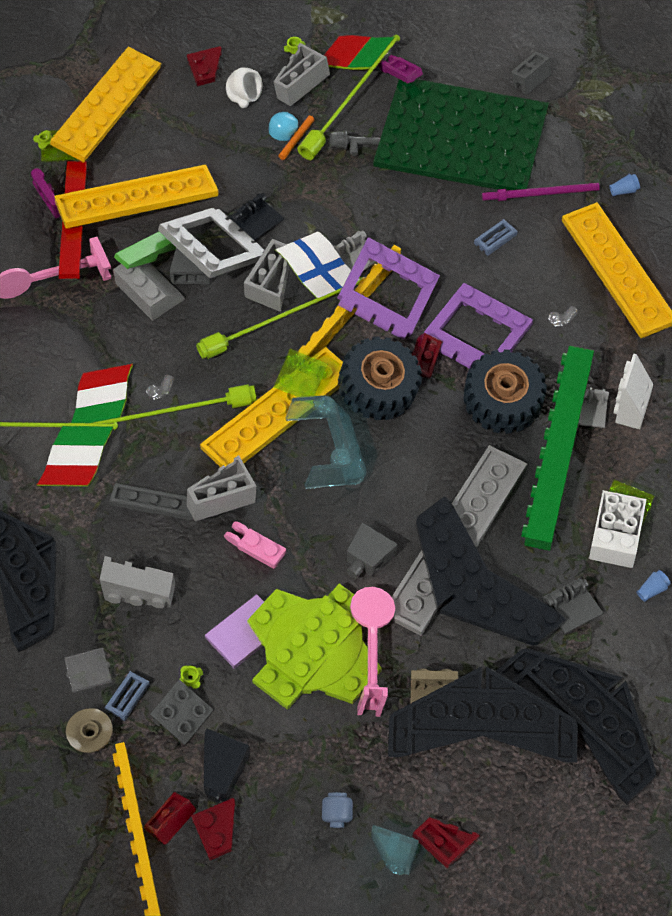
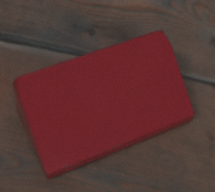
M426 333L417 338L412 356L415 355L419 361L417 365L421 367L422 371L420 376L430 379L442 341Z
M174 792L143 828L158 841L166 845L194 814L196 809L189 799Z

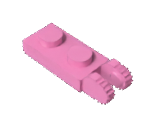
M235 521L232 524V528L243 535L242 539L232 532H226L224 535L225 539L237 546L239 550L273 569L276 568L287 553L286 548L254 530L248 529L240 522Z

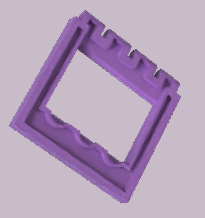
M368 237L337 297L340 300L338 306L349 312L352 311L353 307L356 308L355 315L368 322L372 317L375 318L374 325L385 331L392 327L391 334L404 340L406 335L411 336L440 275ZM368 260L371 262L376 261L382 265V268L388 271L392 270L400 274L401 278L407 281L411 280L417 283L418 287L422 288L407 318L354 291V287Z
M463 283L424 333L442 341L440 353L451 359H454L457 355L456 362L470 369L475 360H480L484 353L442 331L461 305H469L476 309L477 313L493 318V321L499 325L504 324L510 327L512 332L498 348L499 352H503L504 349L512 352L533 325V319Z

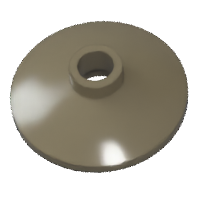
M93 708L83 709L75 713L66 726V737L69 744L77 751L84 753L96 752L105 747L113 733L112 723L107 714ZM89 731L94 732V735L86 736Z

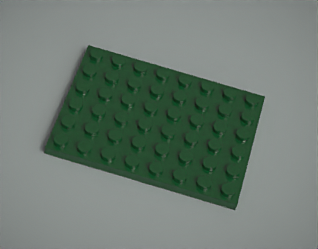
M399 79L375 154L373 167L491 189H506V191L527 189L549 103L419 79L409 83Z

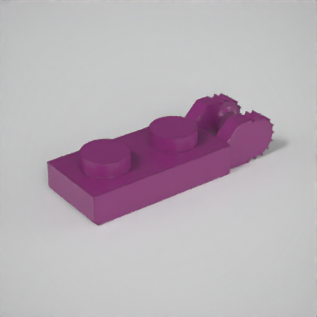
M393 55L388 56V62L381 60L378 64L382 72L389 73L406 83L413 82L416 78L423 75L420 67Z
M32 170L31 177L33 178L32 182L35 189L55 218L61 217L55 203L54 190L51 184H47L44 180L45 175L42 170Z

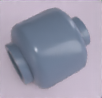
M328 793V797L322 800V820L330 823V828H344V823L352 821L353 800L347 797V793Z

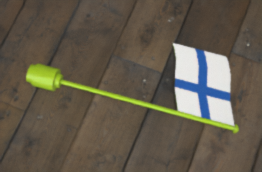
M316 232L275 249L288 262L301 283L316 299L229 337L217 332L201 339L196 344L201 358L207 357L209 359L227 351L228 341L340 293L351 270L343 262L332 244L320 232ZM359 277V279H358L356 285L359 284V282H360V280L362 279V277Z

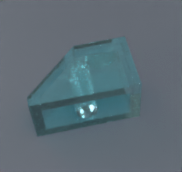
M373 825L371 838L385 866L395 874L403 875L405 873L409 875L418 851L419 840Z

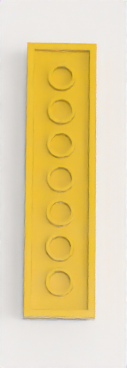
M128 46L53 136L50 145L85 162L157 73L161 63Z
M201 165L56 195L54 198L65 228H71L218 196V189L207 166Z
M598 202L563 215V224L639 337L644 338L671 327L672 310Z
M325 347L200 444L201 449L220 467L223 465L226 467L238 455L243 463H245L340 388L338 377L343 362Z

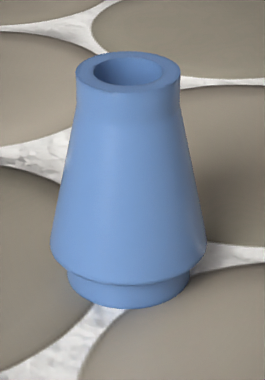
M628 174L614 184L609 185L612 196L636 193V190L640 189V184L635 174Z
M658 570L653 572L636 592L646 602L653 596L667 590V586L671 583L668 577Z

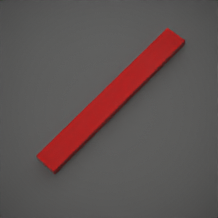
M67 161L65 194L86 189L87 161ZM62 221L59 279H80L83 225L65 228Z

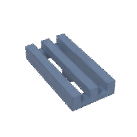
M503 219L476 238L474 244L476 246L479 245V249L481 251L484 250L488 256L517 236V230ZM493 235L491 239L484 243L485 240Z
M130 671L105 706V711L111 712L114 716L120 717L121 720L125 721L150 686L149 681ZM134 679L135 682L133 683L131 688L127 691V693L125 694L124 698L119 703L117 708H114L119 698L122 696L128 685ZM140 683H142L141 686L139 687V689L137 690V692L134 694V696L132 697V699H131L130 702L128 703V705L126 706V708H125V709L123 710V712H122V709L124 708V706L127 704V702L129 701V699L131 698V696L133 695V693L136 691V689L138 688V686L140 685Z

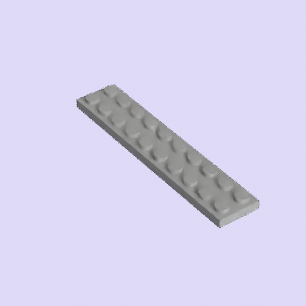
M490 445L452 502L476 548L527 468V463ZM422 550L392 595L395 612L391 620L422 636L437 612Z

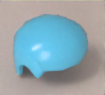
M288 112L276 113L272 116L269 123V134L279 141L290 140L291 136L298 130V120L293 114Z

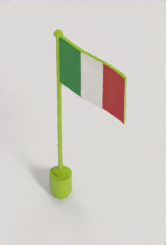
M133 364L83 373L78 385L76 409L71 423L110 424L227 401V405H232L233 409L249 406L257 399L254 385L249 386L247 384L229 388V392L225 393L226 397L121 417L126 403L128 377L133 367Z
M0 422V427H62L52 446L46 469L36 485L89 486L97 472L104 446L113 429L116 430L118 428L117 422H113V424Z

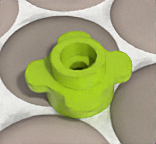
M291 37L287 40V46H284V51L295 55L299 43L305 45V42L299 37Z
M45 130L39 135L34 136L33 140L38 143L40 149L49 150L53 147L50 145L53 138L50 131Z
M183 666L180 670L181 678L179 680L193 689L199 688V680L203 675L202 669L194 666Z

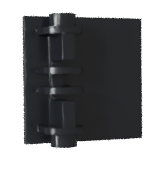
M258 193L253 200L249 199L247 203H244L239 209H235L234 213L229 216L253 240L258 239L284 220L265 201L267 196L264 193Z

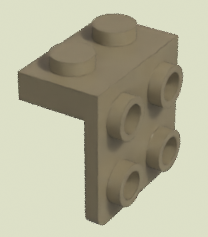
M427 669L411 670V703L458 679V671H451L449 669L440 671H429Z

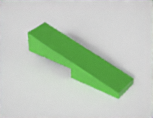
M157 232L115 253L114 258L129 269L154 262L158 254L176 250V247L163 234Z

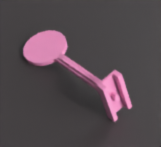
M98 237L90 238L91 255L81 259L80 269L97 266L103 281L109 280L111 275L108 269H111V265ZM59 266L32 274L20 268L2 272L0 274V298H14L24 293L32 282L59 275Z
M365 587L355 593L350 605L351 614L356 622L368 628L367 685L363 688L357 706V715H362L364 709L376 710V717H380L388 696V688L377 685V628L389 624L393 619L395 604L392 597L384 590L376 587Z

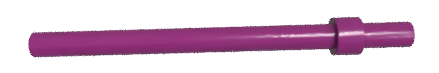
M599 183L509 191L497 189V192L482 193V201H506L508 198L599 191Z

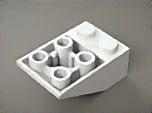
M633 354L631 362H626L624 376L619 384L613 413L617 414L615 423L640 429L651 396L653 383L637 354Z
M608 491L602 492L589 559L633 568L646 499Z

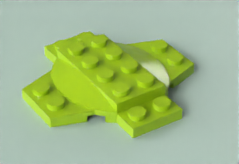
M340 583L328 596L325 595L323 598L310 600L276 589L247 620L248 625L262 646L265 647L267 663L252 679L253 684L287 710L302 694H311V691L317 690L325 692V695L353 704L362 694L364 686L367 685L368 648L362 640V625L356 622L350 609L354 594ZM377 662V676H378L379 673L381 672V669H382V668H381V666L379 665V663Z

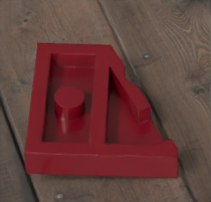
M221 46L186 55L197 86L216 81L219 59L222 55Z
M234 798L191 816L210 861L232 851Z
M431 817L420 825L412 835L447 869L480 836L475 832L469 834L460 831L457 826L444 824L440 820Z

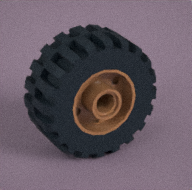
M373 337L372 340H369V338L361 340V343L354 344L351 350H348L339 372L338 385L340 386V395L342 397L345 396L344 402L348 406L351 405L355 413L360 412L365 418H369V416L374 417V420H381L382 417H385V420L393 419L394 414L398 417L404 413V410L410 408L421 385L422 377L420 375L422 371L421 367L417 365L419 362L415 355L412 356V351L408 347L404 348L402 346L403 343L399 341L393 342L391 338L387 337L385 339Z
M504 349L503 352H499V350L491 351V355L485 353L480 357V360H475L472 368L467 373L463 400L468 414H473L472 419L476 423L481 422V427L486 430L492 428L493 432L499 433L501 430L507 434L512 433L514 429L517 432L524 430L525 425L529 427L534 422V419L538 418L544 403L547 385L545 384L544 374L540 373L541 368L537 363H532L533 359L529 356L523 357L521 352L511 353L510 350Z

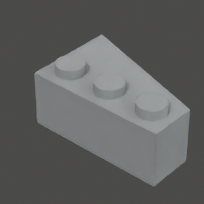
M301 43L297 46L298 50L295 55H291L288 65L282 68L274 80L277 99L289 106H292L330 75L327 57Z
M272 239L246 278L244 293L246 298L281 312L290 265L275 251V249L287 244Z
M238 455L232 463L226 467L224 465L220 467L217 473L210 477L206 476L187 489L186 506L194 521H198L255 503L257 486Z
M104 557L100 583L106 601L115 604L125 602L135 606H141L142 604L152 605L156 608L171 607L175 588L173 573L145 567V570L132 567L131 562L125 561V564L122 565L111 562V557Z

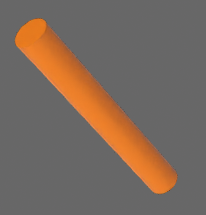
M309 115L278 155L280 159H286L314 122V117Z

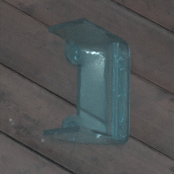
M329 396L292 398L285 417L286 421L327 418L336 448L330 456L331 464L311 467L305 483V489L361 483L366 476V467L348 412Z

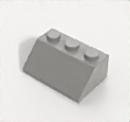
M151 263L129 269L120 264L113 269L117 286L152 321L185 300V297Z

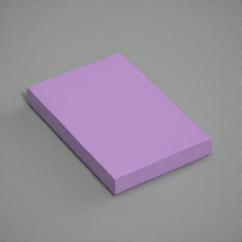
M257 594L205 634V638L234 669L263 647L247 623L252 614L264 603Z

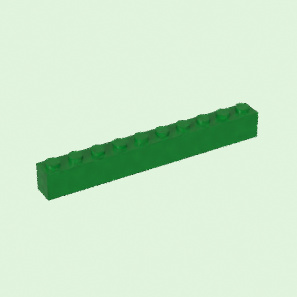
M569 346L568 352L562 355L561 365L564 366L563 372L559 371L557 384H560L559 390L554 391L552 400L556 405L555 409L550 408L548 421H551L550 428L546 427L544 440H547L546 447H541L539 459H543L542 466L537 465L535 478L538 479V483L532 486L530 498H534L533 505L528 504L526 517L530 519L528 525L524 524L521 537L525 538L524 546L551 550L594 350Z

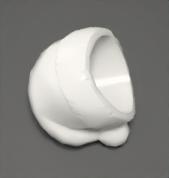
M250 68L235 70L226 82V93L232 102L238 103L241 108H247L249 102L256 101L262 93V78L257 71Z

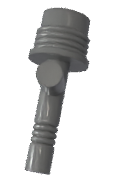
M346 130L330 132L329 137L330 147L346 150L347 144H350V155L352 156L358 155L357 144L379 145L380 137L347 136Z

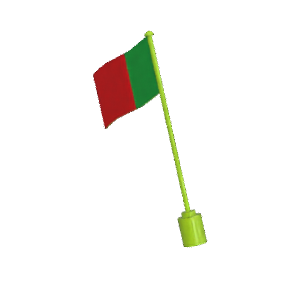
M356 35L339 36L324 54L327 57L328 67L369 70L322 130H311L301 142L297 150L302 157L307 160L314 159L326 143L323 133L395 42L400 40L399 35L379 38Z

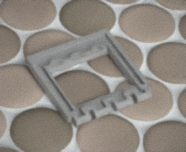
M210 208L164 222L159 225L158 229L161 234L209 278L256 263L265 251L220 209ZM214 221L247 252L220 261L186 229Z

